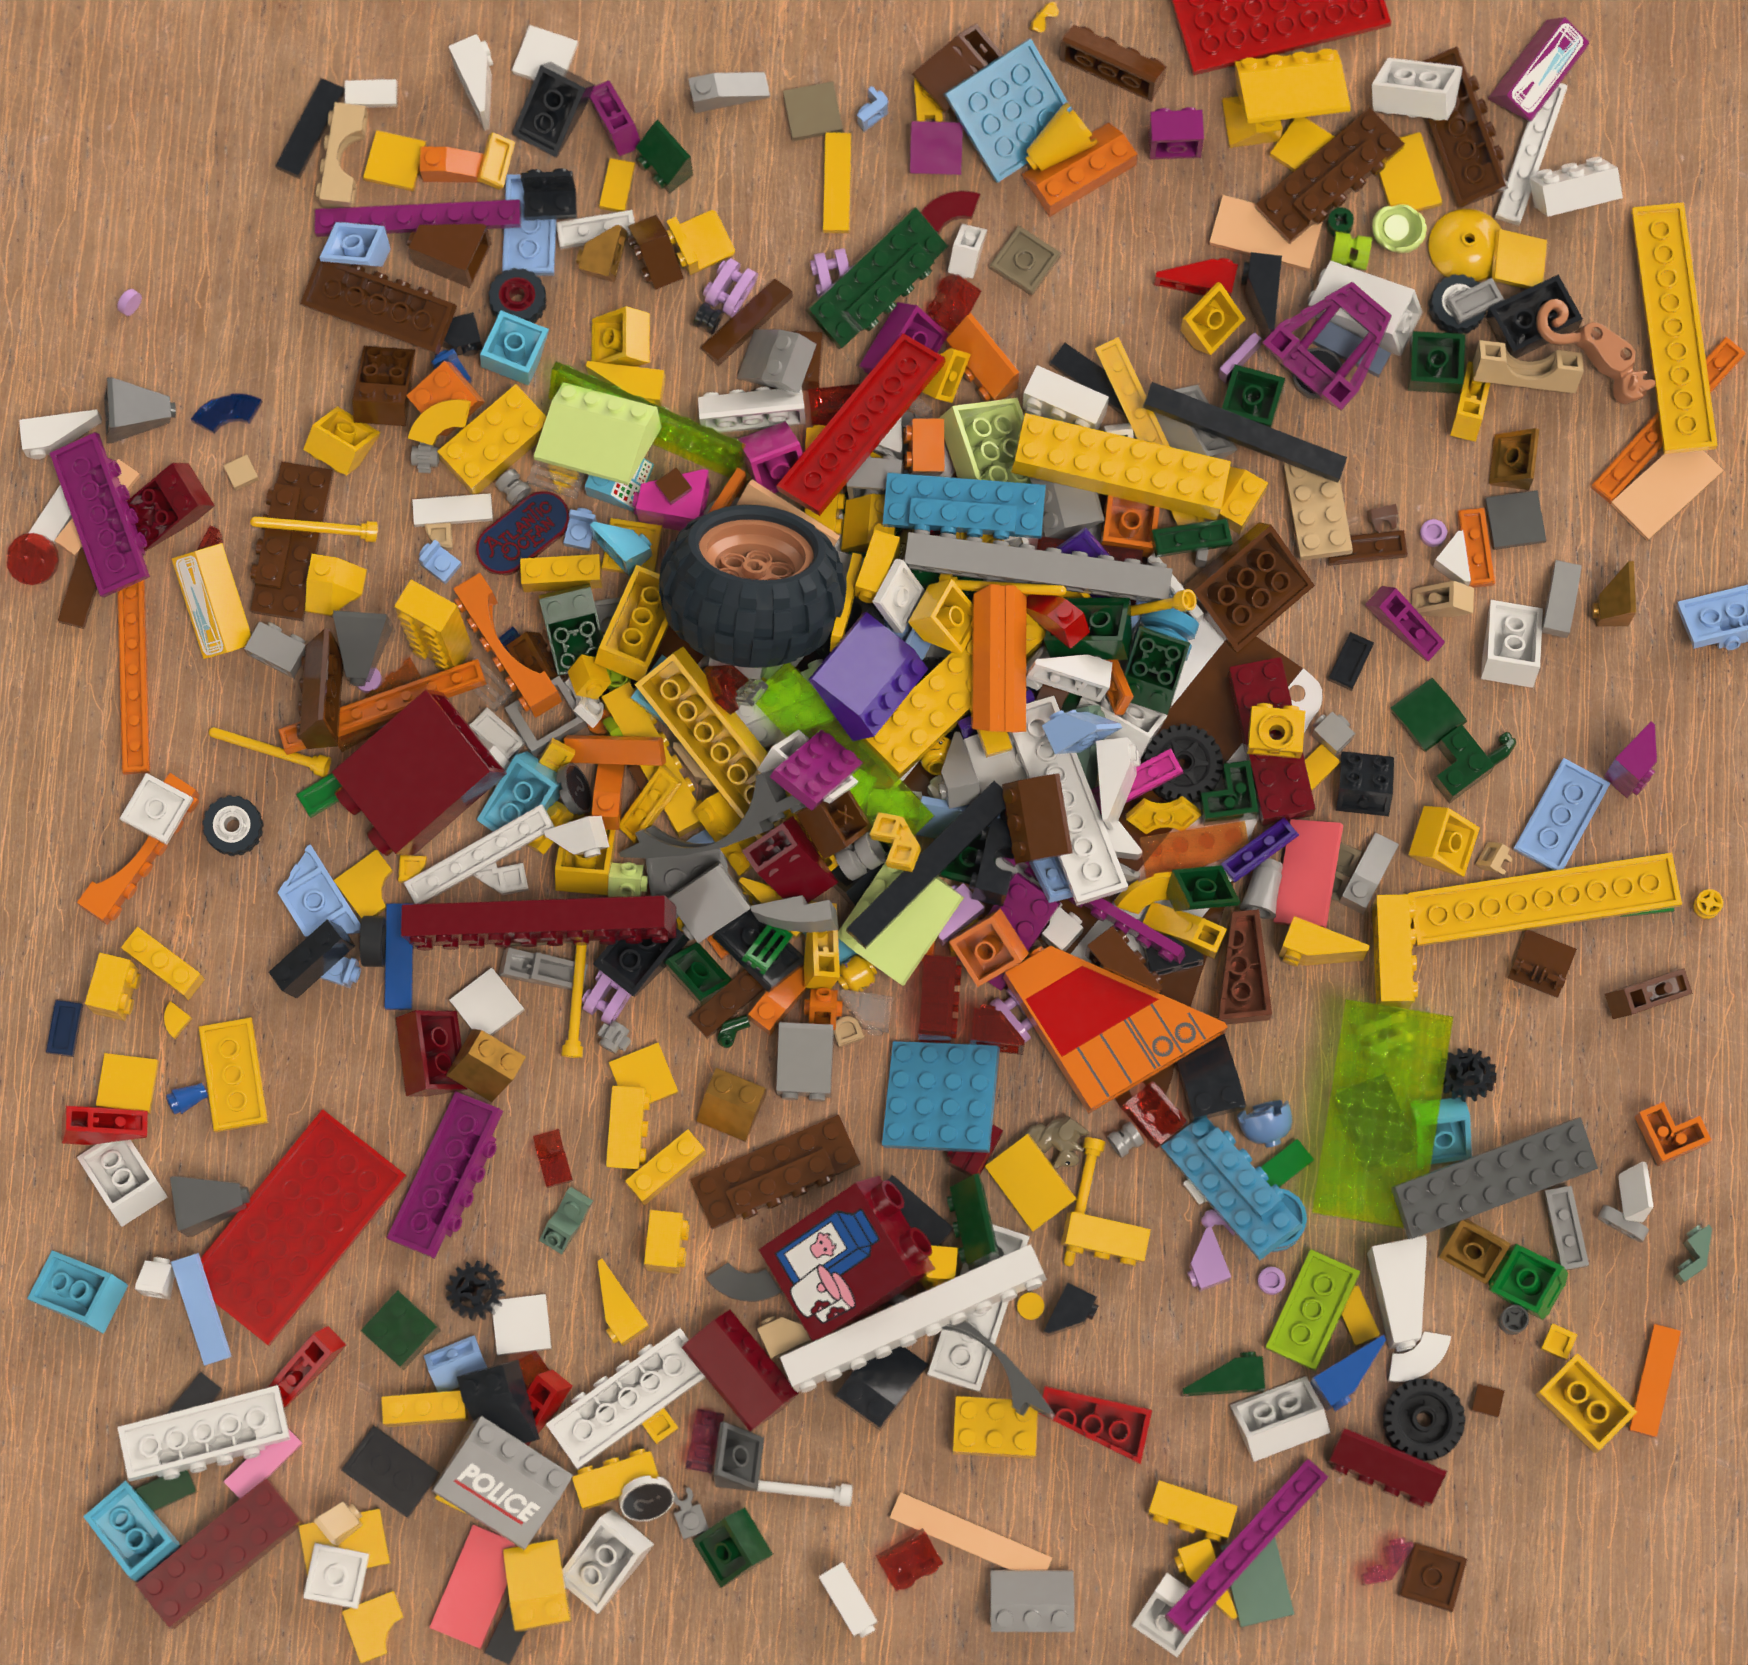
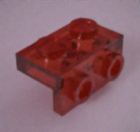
M958 274L946 276L940 281L935 298L926 308L927 315L950 333L971 313L982 291Z
M1153 1081L1121 1107L1155 1148H1158L1187 1123L1182 1112L1173 1105L1164 1091Z
M923 1528L876 1555L895 1591L910 1588L917 1579L924 1575L928 1576L935 1573L939 1566L943 1565L942 1559Z

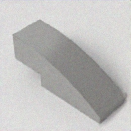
M1555 560L1545 607L1542 633L1563 638L1568 637L1576 604L1582 565Z
M802 895L751 906V911L757 920L772 927L797 932L838 930L837 911L830 900L808 904Z
M508 947L503 951L498 976L572 990L575 962L538 952L530 953ZM585 964L584 981H585V976H586V971H587V966H588V965H586V964Z

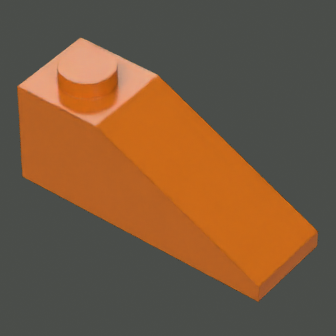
M421 146L420 173L423 182L482 183L477 181L484 154L450 147Z
M598 764L591 816H602L605 829L620 830L626 766L624 764Z
M804 965L772 991H766L748 1014L749 1020L769 1036L772 1035L779 1026V1022L784 1020L808 989L805 988Z

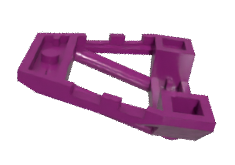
M1350 282L1326 296L1322 301L1305 308L1296 316L1281 322L1263 341V345L1288 371L1316 395L1342 411L1359 392L1392 315L1354 282ZM1341 308L1369 333L1334 374L1307 349ZM1325 310L1301 341L1292 334L1296 329ZM1364 355L1351 381L1348 382L1345 377Z

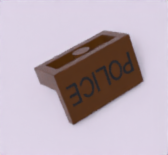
M525 632L506 645L511 656L525 667L537 673L545 671L550 680L558 677L553 655L550 651H547V644L541 633Z

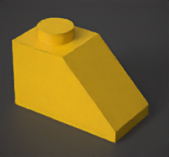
M950 348L940 354L945 357V363L922 392L935 399L952 403L971 354Z

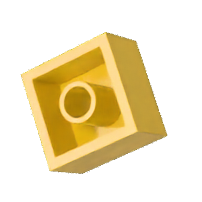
M99 953L85 1005L94 1014L125 1021L126 1016L130 1015L133 1010L134 999H131L133 991L138 989L141 982L139 969L129 959Z
M650 1210L644 1260L647 1271L680 1274V1267L685 1268L687 1251L682 1247L683 1240L688 1241L690 1225L688 1221H685L683 1213Z

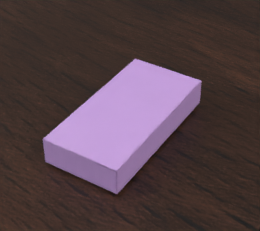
M1252 333L1220 367L1219 378L1224 383H1227L1231 378L1235 364L1243 366L1260 348L1262 338L1256 333Z

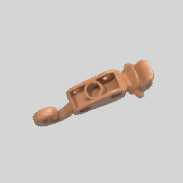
M1558 299L1549 300L1540 307L1536 318V325L1540 335L1550 344L1567 345L1575 343L1576 346L1581 348L1600 373L1614 380L1613 395L1617 402L1630 404L1639 401L1646 396L1647 391L1656 387L1654 380L1643 379L1647 371H1633L1636 353L1632 345L1607 327L1591 322L1582 326L1574 333L1558 334L1550 329L1548 315L1551 310L1557 312V317L1551 321L1552 326L1557 328L1567 321L1569 316L1568 307ZM1593 328L1599 329L1601 334H1599ZM1622 348L1628 349L1630 356L1627 357Z

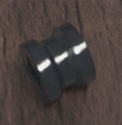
M704 302L695 316L693 326L697 328L703 327L707 333L713 335L720 325L724 312L719 309L713 310L709 304Z

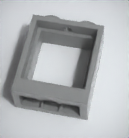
M560 676L551 681L555 688L559 689L576 718L540 740H536L519 711L523 710L518 700L505 707L509 719L520 737L525 741V745L530 753L535 757L543 753L552 738L562 742L567 735L577 733L587 727L588 724L573 711L576 706V702L572 697L574 694Z

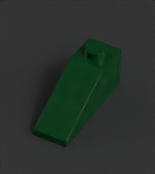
M1256 1352L1240 1353L1239 1358L1232 1359L1183 1388L1181 1391L1182 1397L1264 1392L1263 1356H1256Z

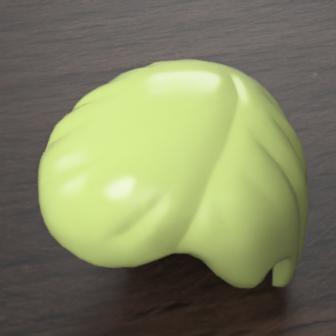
M1399 204L1379 209L1373 217L1372 231L1376 241L1387 250L1396 253H1409L1417 249L1424 241L1427 225L1421 213L1409 205Z

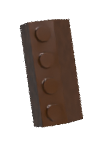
M1073 25L1061 40L1060 61L1148 101L1153 102L1166 76L1167 66H1164L1160 60L1142 56L1134 48L1122 47L1110 37H1100L1094 34L1088 27Z
M328 628L322 630L306 645L305 656H302L301 659L304 678L300 679L302 701L298 703V711L301 721L300 724H297V737L299 740H302L306 749L338 747L343 661L340 648Z

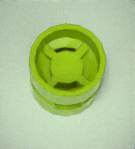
M1336 231L1331 261L1345 266L1351 264L1352 268L1367 270L1372 237L1357 235L1356 238H1352L1349 233ZM1351 248L1357 250V254H1350Z

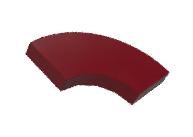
M971 191L950 192L931 201L920 213L935 231L940 234L943 227L953 220H972L980 199V193Z

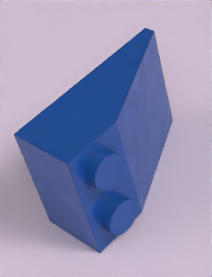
M1384 1335L1313 1377L1310 1384L1326 1411L1333 1408L1336 1412L1352 1401L1350 1396L1355 1392L1386 1341Z

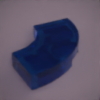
M237 393L218 399L214 398L200 407L192 416L191 421L215 434L221 426L229 422L241 421L250 424L263 401L255 396Z

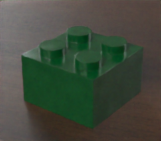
M1413 331L1409 347L1408 391L1460 394L1464 380L1465 334Z
M1235 364L1222 409L1272 428L1284 390L1285 378Z
M397 1290L360 1331L402 1370H405L441 1330Z

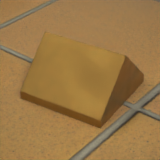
M1538 428L1495 434L1489 478L1490 485L1523 490L1530 489L1534 480L1539 438Z
M1464 1219L1458 1222L1439 1258L1482 1283L1487 1284L1511 1244L1474 1222Z

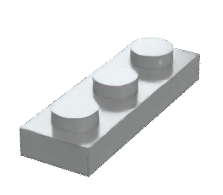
M1572 1186L1545 1190L1544 1196L1559 1264L1564 1266L1566 1270L1588 1267L1589 1262Z

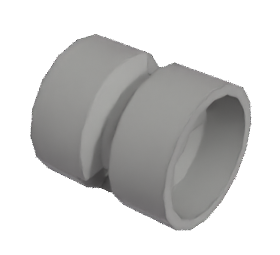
M870 832L865 833L854 841V845L850 844L848 847L835 853L841 870L850 880H856L865 875L867 868L873 870L886 862V855L879 841L871 840Z

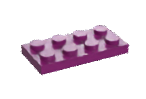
M821 729L774 769L770 778L812 811L850 778L863 762L852 751L839 744L832 735Z
M1017 872L1010 881L1003 907L994 905L989 914L1001 908L1029 952L1061 902L1049 903L1040 887ZM1005 972L988 982L1002 991L1006 986L1003 979Z

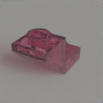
M697 1410L685 1469L706 1473L713 1472L720 1423L724 1421L725 1414L711 1410Z
M1405 1538L1389 1540V1546L1383 1548L1387 1569L1383 1570L1382 1565L1367 1567V1573L1361 1575L1362 1585L1366 1586L1391 1581L1413 1549V1541L1405 1542Z

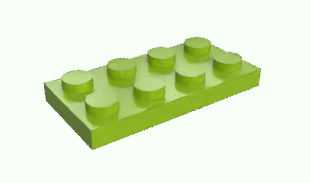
M1310 1249L1266 1345V1349L1316 1371L1359 1278L1360 1271Z

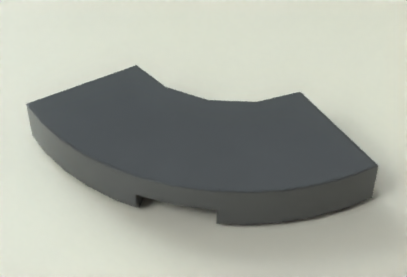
M727 1263L706 1277L707 1281L717 1291L735 1300L758 1302L782 1293L766 1269L758 1273H743Z

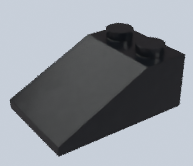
M552 62L540 65L512 135L554 157H558L585 110L595 84Z
M1251 252L1249 261H1244L1241 285H1246L1245 296L1264 341L1275 330L1282 256Z
M676 928V938H668L666 943L652 942V939H642V943L639 944L626 943V940H616L615 944L608 945L593 965L635 997L666 967L665 961L682 950L689 941V938Z
M1225 1034L1176 1062L1192 1122L1206 1117L1212 1118L1244 1110L1246 1102Z
M902 1346L892 1349V1353L884 1358L877 1359L875 1357L866 1361L867 1364L864 1367L852 1372L835 1395L838 1401L879 1431L928 1366L925 1361Z
M519 1360L457 1376L463 1403L473 1421L482 1416L522 1443L540 1439Z

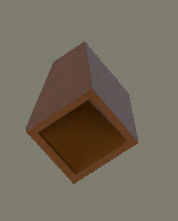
M484 224L419 225L417 231L410 234L407 242L415 266L468 288H471L492 244L488 228Z

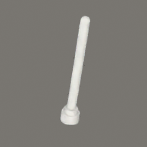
M759 1480L757 1491L834 1499V1502L839 1503V1506L851 1507L853 1485L841 1484V1486H836L835 1488Z

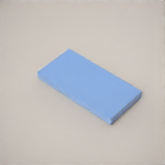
M507 174L505 200L520 199L521 228H504L502 272L512 270V268H524L529 272L535 273V276H555L557 219L526 221L521 174Z
M1563 758L1513 850L1551 871L1564 869L1611 783Z

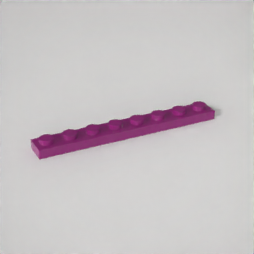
M519 199L315 209L316 237L330 236L336 222L384 226L386 234L412 233L417 231L419 225L484 224L488 229L521 228V202Z
M1002 857V860L1012 867L1020 866L1025 869L1024 873L1028 877H1032L1037 881L1029 862L1015 864V860ZM1073 897L1068 898L1071 903L1076 905ZM1103 898L1077 906L1082 908L1084 905L1092 910L1090 913L1100 921L1107 919L1114 924L1113 927L1117 931L1121 929L1125 935L1127 933L1136 937L1135 941L1147 949L1151 946L1159 951L1158 955L1170 963L1174 960L1180 964L1185 957V951L1182 946Z
M1307 1459L1173 1606L1165 1618L1186 1636L1328 1479V1476L1312 1461Z

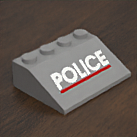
M481 1416L472 1422L432 1492L525 1550L560 1499L573 1475Z

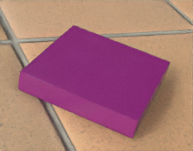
M911 121L910 173L961 175L963 138L961 123Z

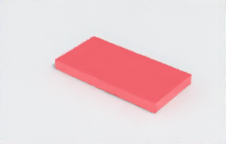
M1290 819V825L1297 831L1299 836L1286 845L1281 873L1282 879L1277 898L1276 917L1273 922L1281 925H1291L1295 916L1326 928L1343 825L1338 822Z
M473 1525L430 1628L481 1649L508 1586L503 1549L518 1546L500 1535Z

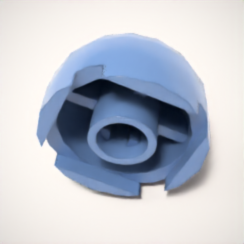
M1282 1100L1261 1103L1253 1106L1254 1111L1247 1114L1246 1110H1243L1237 1115L1243 1135L1251 1142L1265 1144V1147L1279 1145L1281 1143L1280 1139L1285 1137L1292 1127V1112L1287 1100L1284 1104Z

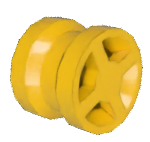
M1704 890L1694 901V912L1702 919H1712L1721 911L1723 899L1719 892L1715 890Z

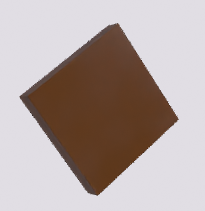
M1414 1542L1399 1596L1453 1612L1467 1558Z

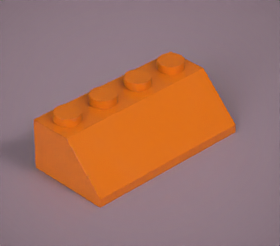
M1108 122L1093 131L1092 136L1089 137L1090 140L1096 138L1099 142L1095 146L1043 171L1038 167L1035 170L1031 168L1022 174V177L1049 217L1136 166L1138 154L1124 133Z

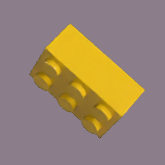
M1578 1353L1536 1394L1594 1454L1600 1451L1637 1413Z
M956 1396L953 1454L1035 1459L1038 1412L1029 1407L1025 1415L1022 1416L1013 1408L1012 1399Z

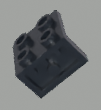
M557 168L553 172H542L541 170L532 169L528 170L527 173H521L526 221L577 218V195L573 171Z
M1341 752L1340 783L1336 811L1389 817L1393 797L1394 757Z

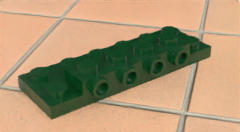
M914 207L820 295L806 311L838 349H842L860 331L866 329L868 332L879 323L877 317L882 312L886 315L897 306L895 300L900 295L905 297L910 294L915 288L912 284L918 278L920 280L925 279L933 271L930 266L935 263L934 260L949 246L920 211Z

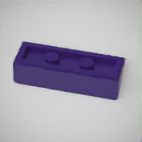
M1282 818L1220 865L1223 866L1228 878L1235 883L1298 837L1299 834L1285 818Z

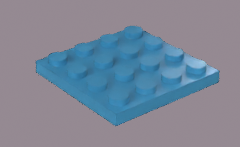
M1032 39L1025 40L943 94L994 181L997 183L1028 163L1025 159L1029 155L1026 150L1061 106L1068 102ZM1071 106L1067 109L1068 112L1072 111Z
M893 1041L882 1146L884 1148L990 1153L1000 1054L999 1046Z

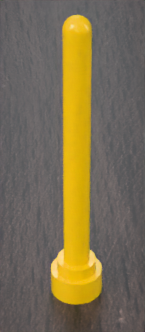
M252 517L250 520V524L253 527L353 535L359 536L365 542L376 543L378 524L374 521H366V523H361L359 526L266 517Z
M943 573L940 574L939 582L952 579L963 591H979L990 584H999L1000 586L1015 585L1023 594L1063 596L1066 594V588L1063 585L958 580L952 574Z
M1186 589L1176 592L1172 598L1132 605L1131 616L1172 608L1180 612L1190 611L1196 606V596L1192 590Z
M212 727L208 732L212 738L309 767L310 771L314 772V775L325 778L331 766V757L321 754L319 756L314 755L313 757L296 752L287 755L283 748Z
M576 945L568 1040H565V1045H562V1057L583 1058V1047L581 1046V1041H579L587 945Z
M1091 1137L1084 1138L1082 1148L1085 1149L1086 1159L1074 1210L1076 1213L1085 1214L1096 1159L1100 1157L1105 1148L1106 1142ZM1066 1247L1064 1264L1072 1266L1076 1253L1068 1252V1247Z

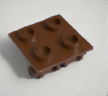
M1526 930L1508 979L1558 998L1577 949L1533 931Z

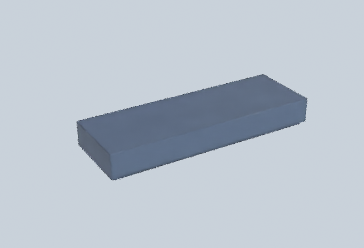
M1329 321L1312 344L1328 349L1346 361L1363 338ZM1379 347L1368 373L1379 378L1391 353ZM1364 355L1362 356V358L1358 361V363H1357L1355 366H1357V367L1359 366V364L1361 363V361H1362Z

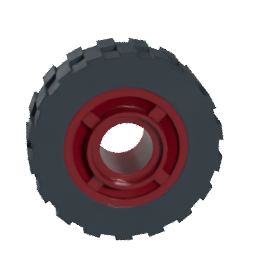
M512 268V270H505L502 274L495 277V281L490 285L489 303L493 316H496V319L500 311L532 323H536L543 316V311L546 309V292L544 285H542V280L535 276V273L529 272L524 268ZM521 295L524 298L516 302L512 300V297Z

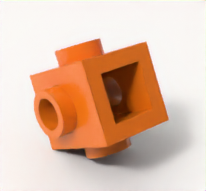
M828 988L811 989L810 999H805L804 1015H809V1024L833 1025L834 1030H836L837 1017H842L843 1001H838V990H830Z

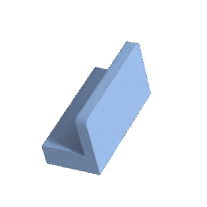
M475 1335L424 1355L428 1371L438 1392H448L458 1388L457 1376L487 1368Z

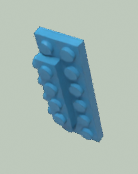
M887 473L883 527L919 529L929 532L934 530L956 535V532L967 533L969 537L978 538L986 534L993 535L994 538L1001 540L1009 539V536L1041 539L1046 485Z
M1207 1117L1195 1120L1161 1146L1162 1150L1260 1261L1303 1227L1299 1220L1284 1205L1282 1199L1285 1198V1195L1276 1184L1271 1187L1266 1182L1269 1179L1267 1174L1260 1166L1254 1168L1250 1164L1253 1160L1244 1148L1238 1150L1234 1146L1236 1140L1228 1130L1222 1132Z

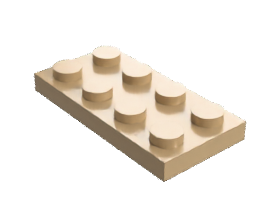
M1283 462L1300 561L1352 554L1353 549L1340 480L1336 483Z

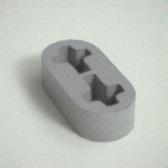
M1603 1205L1597 1216L1604 1224L1638 1242H1643L1649 1232V1229L1637 1221L1625 1220L1623 1213L1607 1205Z

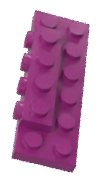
M94 432L50 452L100 596L105 598L149 578L150 575L143 558L146 555L144 547L147 546V541L144 535L137 531L135 524L139 520L136 512L132 508L129 509L127 500L130 499L129 491L125 485H121L118 478L122 474L120 466L116 461H112V459L107 457L100 435Z
M455 1091L387 1236L388 1240L435 1259L445 1236L451 1237L453 1232H457L462 1225V1218L460 1216L464 1208L469 1207L473 1202L474 1194L472 1191L476 1182L480 1183L485 1176V1168L483 1167L487 1159L492 1158L496 1152V1138L492 1135L504 1111Z

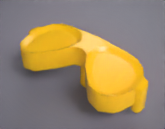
M1047 3L1040 12H1037L1029 29L1036 32H1044L1046 29V16L1052 17L1059 14L1056 3Z

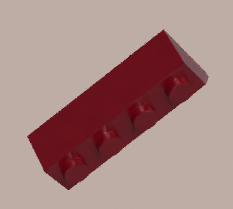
M730 1309L711 1321L681 1347L750 1432L782 1411L799 1394Z
M1346 1428L1339 1433L1327 1462L1333 1465L1332 1470L1339 1474L1347 1476L1348 1472L1358 1476L1357 1481L1371 1487L1374 1483L1384 1487L1383 1492L1394 1497H1398L1399 1494L1409 1498V1503L1420 1508H1424L1425 1505H1432L1447 1473L1446 1470Z

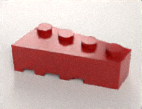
M1044 1386L1042 1397L1055 1414L1053 1421L1141 1464L1152 1409Z

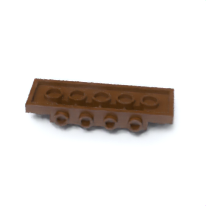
M1456 46L1421 61L1462 67L1456 104L1448 120L1428 118L1458 206L1463 208L1508 189L1501 160L1505 159L1504 153L1500 145L1495 146L1492 137L1496 136V131L1492 122L1487 123L1484 114L1488 113V108L1484 99H1479L1476 93L1480 89L1478 80L1475 75L1470 76L1467 72L1460 49Z
M1369 108L1255 204V209L1291 244L1314 223L1318 225L1323 222L1328 216L1327 212L1333 207L1339 208L1348 199L1347 195L1353 190L1358 192L1367 183L1366 179L1372 174L1377 176L1386 167L1385 163L1404 148L1405 143Z
M320 256L318 257L300 302L302 306L439 354L457 305L434 297V292L422 287H419L418 291L411 289V284L403 280L396 279L394 283L388 280L387 275L374 271L373 275L366 273V268L360 265L351 264L349 267L341 263L320 261Z
M281 461L277 483H275L274 489H269L267 493L266 504L270 505L269 513L264 514L263 517L324 522L334 474L333 470ZM261 528L265 530L264 538L257 541L256 554L260 555L258 564H253L251 570V579L255 580L256 586L250 611L253 614L303 622L307 576L311 556L318 552L321 533Z
M836 1115L690 1180L713 1230L740 1217L743 1220L752 1218L758 1214V1209L765 1206L768 1209L777 1207L783 1203L782 1199L790 1195L793 1198L800 1197L808 1192L807 1188L817 1184L818 1187L825 1186L833 1181L832 1177L861 1165L840 1116Z

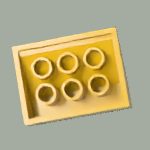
M1321 49L1318 52L1312 53L1296 52L1293 55L1287 56L1270 55L1267 58H1245L1242 61L1235 62L1236 91L1248 124L1351 111L1342 63L1337 50Z

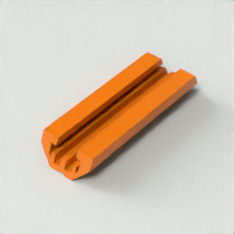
M990 584L973 595L972 729L995 732H1026L1027 597L1015 585L1000 586L999 584Z

